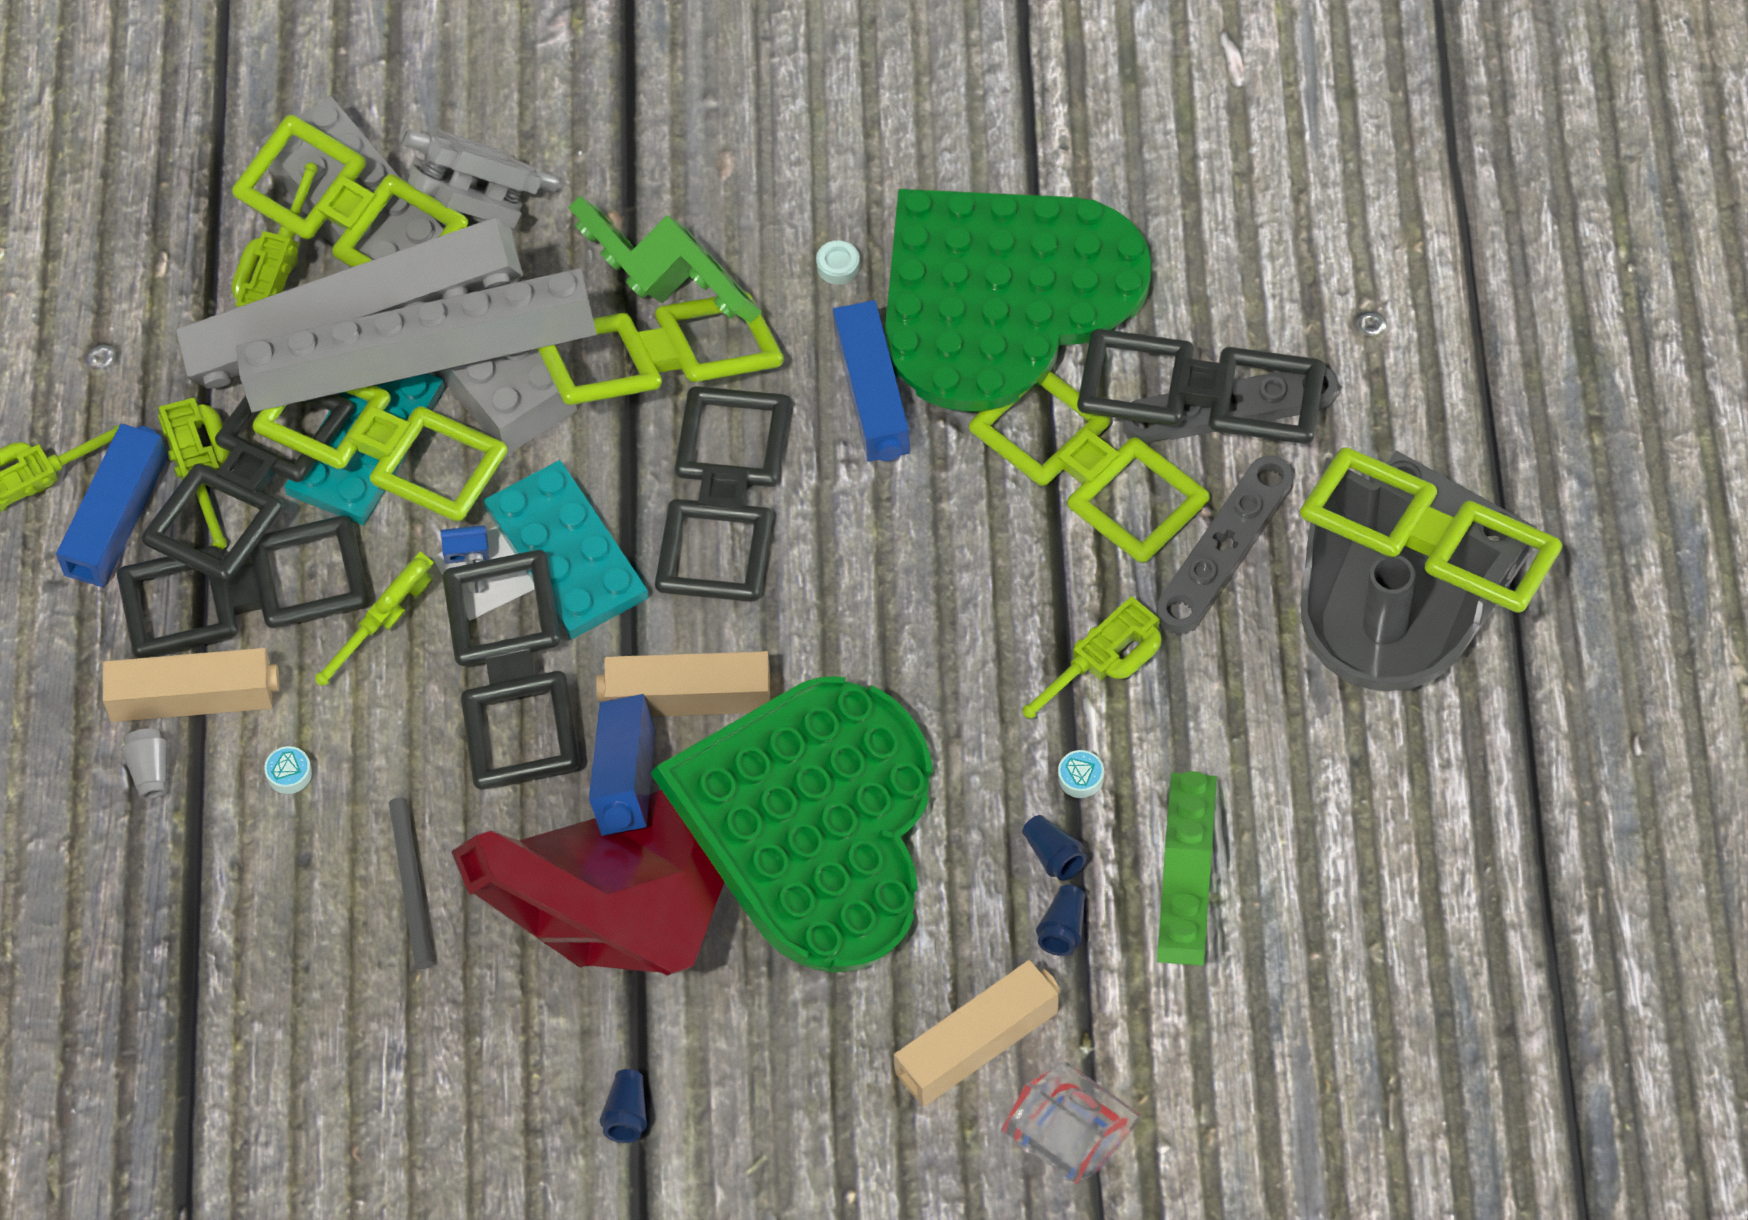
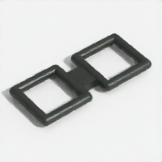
M1095 329L1090 335L1077 401V408L1082 413L1176 426L1182 421L1184 405L1189 404L1211 407L1208 424L1210 429L1215 432L1299 444H1309L1314 439L1325 372V364L1320 359L1237 347H1225L1221 351L1219 363L1193 359L1194 346L1190 341L1106 329ZM1106 347L1174 356L1175 361L1166 407L1096 397ZM1236 365L1306 375L1298 425L1228 416Z
M694 386L688 390L674 471L679 478L702 481L698 501L673 499L668 504L655 579V588L658 592L754 602L760 598L773 513L767 507L744 504L748 485L772 487L779 481L791 400L787 395ZM703 404L772 411L763 468L693 462ZM684 517L754 524L745 583L674 576Z
M336 394L307 400L331 411L312 438L328 446L354 411L351 401ZM246 395L215 436L216 444L231 452L218 471L202 463L193 465L142 534L144 545L221 582H228L233 578L282 510V503L279 499L262 492L274 474L277 473L294 482H301L318 461L301 453L297 460L293 462L239 437L238 434L255 413L251 412ZM202 483L259 509V512L222 562L164 535Z
M341 515L265 533L250 553L251 563L241 565L230 581L221 582L209 576L218 623L148 639L136 581L192 569V567L169 556L119 568L117 579L133 655L136 658H150L231 639L238 633L235 615L262 609L265 624L270 628H277L365 607L369 603L370 597L352 520L346 515ZM337 535L350 592L280 608L267 551ZM217 546L195 549L216 560L223 561L222 552Z
M533 550L446 569L443 573V584L455 662L460 666L486 662L490 685L467 689L461 694V705L474 786L477 789L484 790L575 771L580 765L567 677L562 671L536 675L533 652L554 648L560 643V632L547 554L543 550ZM531 569L541 632L471 647L462 584ZM551 691L560 755L490 770L480 705Z

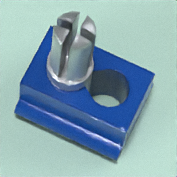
M485 525L441 530L445 564L459 562L471 564L489 559L488 536ZM484 579L477 580L479 593L485 590ZM475 581L469 582V591L472 593H476Z

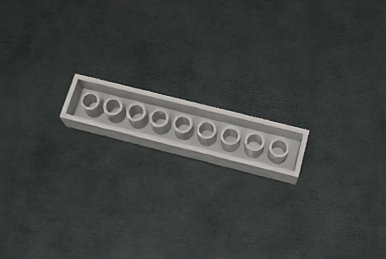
M332 96L297 116L364 156L366 167L355 182L372 193L385 176L389 174L398 176ZM273 132L260 139L262 147ZM293 135L268 169L294 200L305 171L304 166L310 162L317 165L318 173L314 175L302 207L303 212L308 216L345 165ZM393 194L354 249L375 260L437 238L443 231V228L433 217ZM328 219L319 229L332 247L345 231ZM537 349L435 371L486 434L507 445L508 451L506 455L577 411L576 404L567 405L562 401Z

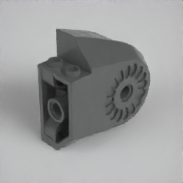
M1397 450L1387 462L1390 466L1435 485L1437 495L1430 505L1433 509L1454 517L1464 502L1473 501L1537 529L1536 526ZM1327 457L1325 459L1322 475L1332 461ZM1348 469L1323 508L1389 537L1414 498V495L1372 477L1367 480ZM1473 521L1448 563L1507 588L1532 552L1533 547ZM1310 522L1300 601L1301 621L1308 646L1326 668L1349 684L1376 691L1409 690L1436 679L1457 662L1496 604L1429 575L1425 570V563L1429 556L1404 546L1398 556L1388 557ZM1498 536L1501 537L1503 540L1493 541L1490 540L1488 537Z

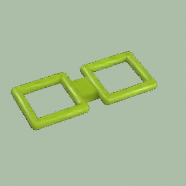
M287 115L232 187V194L235 198L303 239L313 238L326 219L343 228L345 231L333 246L332 254L350 267L372 261L369 257L355 250L354 247L393 194L445 224L446 227L438 237L468 226V220L464 215L454 209L446 208L437 199L420 192L394 174L385 176L373 193L357 184L355 180L366 167L364 156L295 115ZM293 135L345 165L305 219L254 189L257 182Z
M745 292L754 302L752 296L748 292ZM717 296L660 306L655 311V318L660 328L641 332L637 331L630 316L626 313L593 318L597 335L618 331L640 375L575 386L555 344L537 348L562 401L567 405L656 390L662 384L659 374L661 372L682 369L690 382H700L777 368L784 362V356L760 313L751 323L747 321L746 323L761 353L699 364L677 321L723 313L713 302Z
M1050 372L1040 385L1088 422L1043 465L991 426L1014 403L993 410L980 411L969 422V430L973 435L1038 485L1045 486L1049 484L1062 470L1079 481L1082 485L1067 499L1068 508L1139 563L1149 561L1210 500V494L1205 488L1139 438H1130L1117 451L1098 436L1109 426L1110 417L1080 412L1077 408L1079 392L1053 372ZM1025 391L1024 393H1022L1021 395H1019V399H1020L1027 391ZM1134 458L1138 459L1187 497L1143 542L1139 541L1090 503Z
M375 385L345 391L368 401V403L337 449L276 423L275 421L286 405L261 410L253 422V430L257 434L336 469L345 468L356 451L378 459L379 462L370 474V481L374 486L456 522L462 521L508 451L507 445L504 442L422 406L416 407L406 421L384 411L391 399L389 392ZM423 427H427L486 453L455 501L392 474Z
M1343 447L1337 452L1300 509V515L1304 520L1388 557L1398 556L1404 546L1429 556L1425 563V570L1429 575L1517 613L1523 612L1527 608L1562 549V542L1557 537L1473 501L1464 502L1454 517L1433 509L1430 505L1437 495L1435 485L1348 447ZM1349 468L1414 495V498L1389 537L1323 508ZM1473 521L1539 550L1515 592L1448 563Z

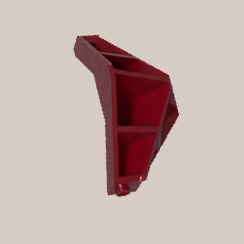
M662 789L650 794L647 827L602 836L596 818L522 840H517L491 830L475 835L451 851L469 895H476L579 968L595 966L660 972L669 976L693 967L724 885V880Z

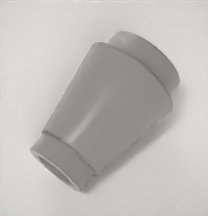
M140 729L128 733L124 736L125 745L121 748V751L138 790L139 798L147 800L165 795L166 740L161 738L160 731L157 729Z

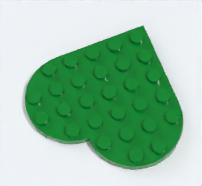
M898 189L885 322V339L895 375L898 379L902 378L915 389L916 396L946 409L978 412L1001 408L1019 401V395L1029 390L1035 384L1040 386L1055 364L1059 345L1088 343L1093 330H1112V328L1127 318L1132 319L1141 309L1147 297L1151 280V259L1142 234L1124 215L1093 199L1064 196Z
M825 676L794 686L659 764L651 772V775L761 935L781 954L800 965L814 970L840 973L860 970L881 960L901 942L913 922L915 916L912 914L914 893L918 890L917 876L912 858L901 837L916 824L927 806L932 763L926 741L919 727L909 713L890 695L873 685L866 688L855 683L846 682V677Z

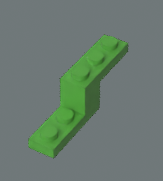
M579 196L568 207L579 219L575 227L592 243L596 239L604 247L600 252L601 256L617 271L623 268L630 277L625 282L642 299L650 295L660 303H663L690 276L702 289L706 291L710 287L718 295L713 302L730 319L738 315L748 323H751L762 312L682 224L669 215H666L634 248L603 212L582 196Z
M1196 771L1171 773L1157 948L1158 963L1204 966L1217 776L1204 775Z

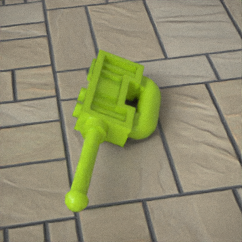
M313 162L307 163L304 166L305 171L290 211L297 215H300L314 175L318 173V167ZM280 227L278 234L263 231L260 238H255L246 245L231 283L232 294L237 300L235 306L241 307L283 291L289 273L298 262L300 243L294 240L295 233L285 227Z
M194 397L158 406V420L163 435L166 437L170 447V451H168L170 461H175L176 467H174L176 478L180 477L182 481L193 465L197 463L205 464L218 471L219 467L222 466L231 453L219 447L215 442V436L223 426L218 412L211 406L205 404L197 405ZM202 424L206 427L212 446L204 448L202 446L196 429L202 427ZM202 483L196 494L213 539L212 545L223 550L227 546V539L223 537L206 489V484Z
M115 425L113 429L59 456L54 454L47 458L39 444L31 447L25 442H14L0 448V468L18 460V463L0 471V512L4 511L8 505L26 496L40 493L52 486L54 482L58 481L56 473L63 470V465L111 442L120 425Z
M420 551L401 571L359 622V629L320 673L317 672L315 681L318 685L325 686L329 683V679L367 635L372 636L381 626L385 627L388 631L405 612V609L400 606L403 600L409 594L417 598L433 580V577L428 574L434 563Z
M1133 596L1128 598L1097 628L1092 627L1084 640L1079 639L1075 643L1073 649L1074 659L1071 661V666L1029 705L1025 704L1022 709L1024 717L1028 719L1034 718L1036 713L1078 674L1083 675L1086 671H1090L1100 681L1107 675L1113 679H1124L1134 674L1161 646L1162 638L1158 630L1159 618ZM1138 641L1140 643L1127 656L1119 659L1118 653L1130 642Z

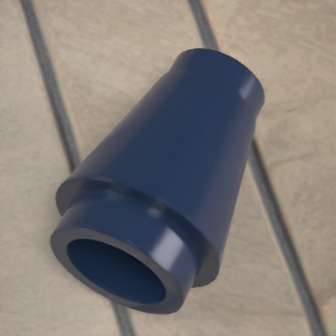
M1043 815L1032 817L1024 825L1022 834L1027 838L1028 843L1050 877H1057L1060 881H1066L1082 870L1087 856L1083 852V844L1054 825Z
M1068 884L1060 886L1036 928L1038 944L1047 953L1056 956H1067L1074 951V948L1081 944L1085 893L1079 887Z
M622 1069L615 1073L614 1081L599 1120L600 1125L603 1127L604 1136L611 1141L618 1143L635 1142L640 1138L641 1132L646 1129L643 1076L638 1071Z

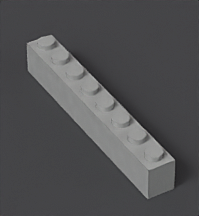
M497 217L178 328L176 332L187 377L206 388H219L231 382L230 378L239 375L235 345L511 284V280L522 277L523 274L511 228Z
M579 268L235 345L239 375L251 412H256L595 336L597 334L582 269Z

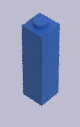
M872 300L833 308L834 332L867 462L876 460L891 461L901 455L910 454L909 428L876 301Z
M120 424L56 552L64 576L102 588L105 587L168 459L162 437L153 429L146 426H137L135 428Z
M644 694L604 701L599 704L589 801L602 836L647 827L656 729Z

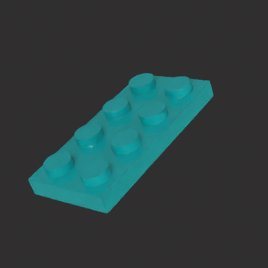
M429 373L375 385L388 391L390 394V402L384 411L405 421L416 407L422 406L433 410L445 390L444 380ZM340 392V397L352 402L354 411L330 443V447L337 449L368 401L347 392ZM331 411L328 412V414H327V416L325 417V419H324V421L322 422V424L325 422V420L327 419V417L330 415ZM356 451L343 469H336L317 461L303 481L294 482L289 479L284 485L286 495L337 516L346 515L352 522L364 526L385 491L374 486L370 481V474L379 460ZM404 457L402 458V460L400 461V463L398 464V466H397V467L395 468V470L393 471V473H392L393 475L396 473V471H397V469L399 468L400 464L402 463Z
M561 460L544 467L483 500L485 510L514 554L533 550H543L547 554L557 619L571 640L649 599L647 588ZM531 569L526 570L529 577L533 581Z

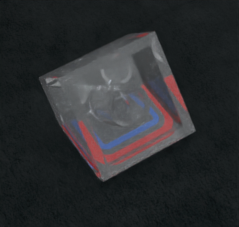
M1065 1062L1025 1084L1001 1130L1013 1138L1018 1148L1027 1153L1035 1154L1048 1163L1057 1176L1079 1184L1100 1170L1138 1124L1142 1115L1068 1062Z

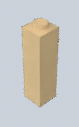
M266 648L103 661V703L110 722L273 709L272 692L280 690L278 665H270Z
M768 651L605 657V674L596 675L597 701H609L644 694L651 717L749 713L770 701Z
M1029 959L894 1054L895 1074L924 1108L1058 1013V993L1060 992L1057 982L1047 970L1039 971Z

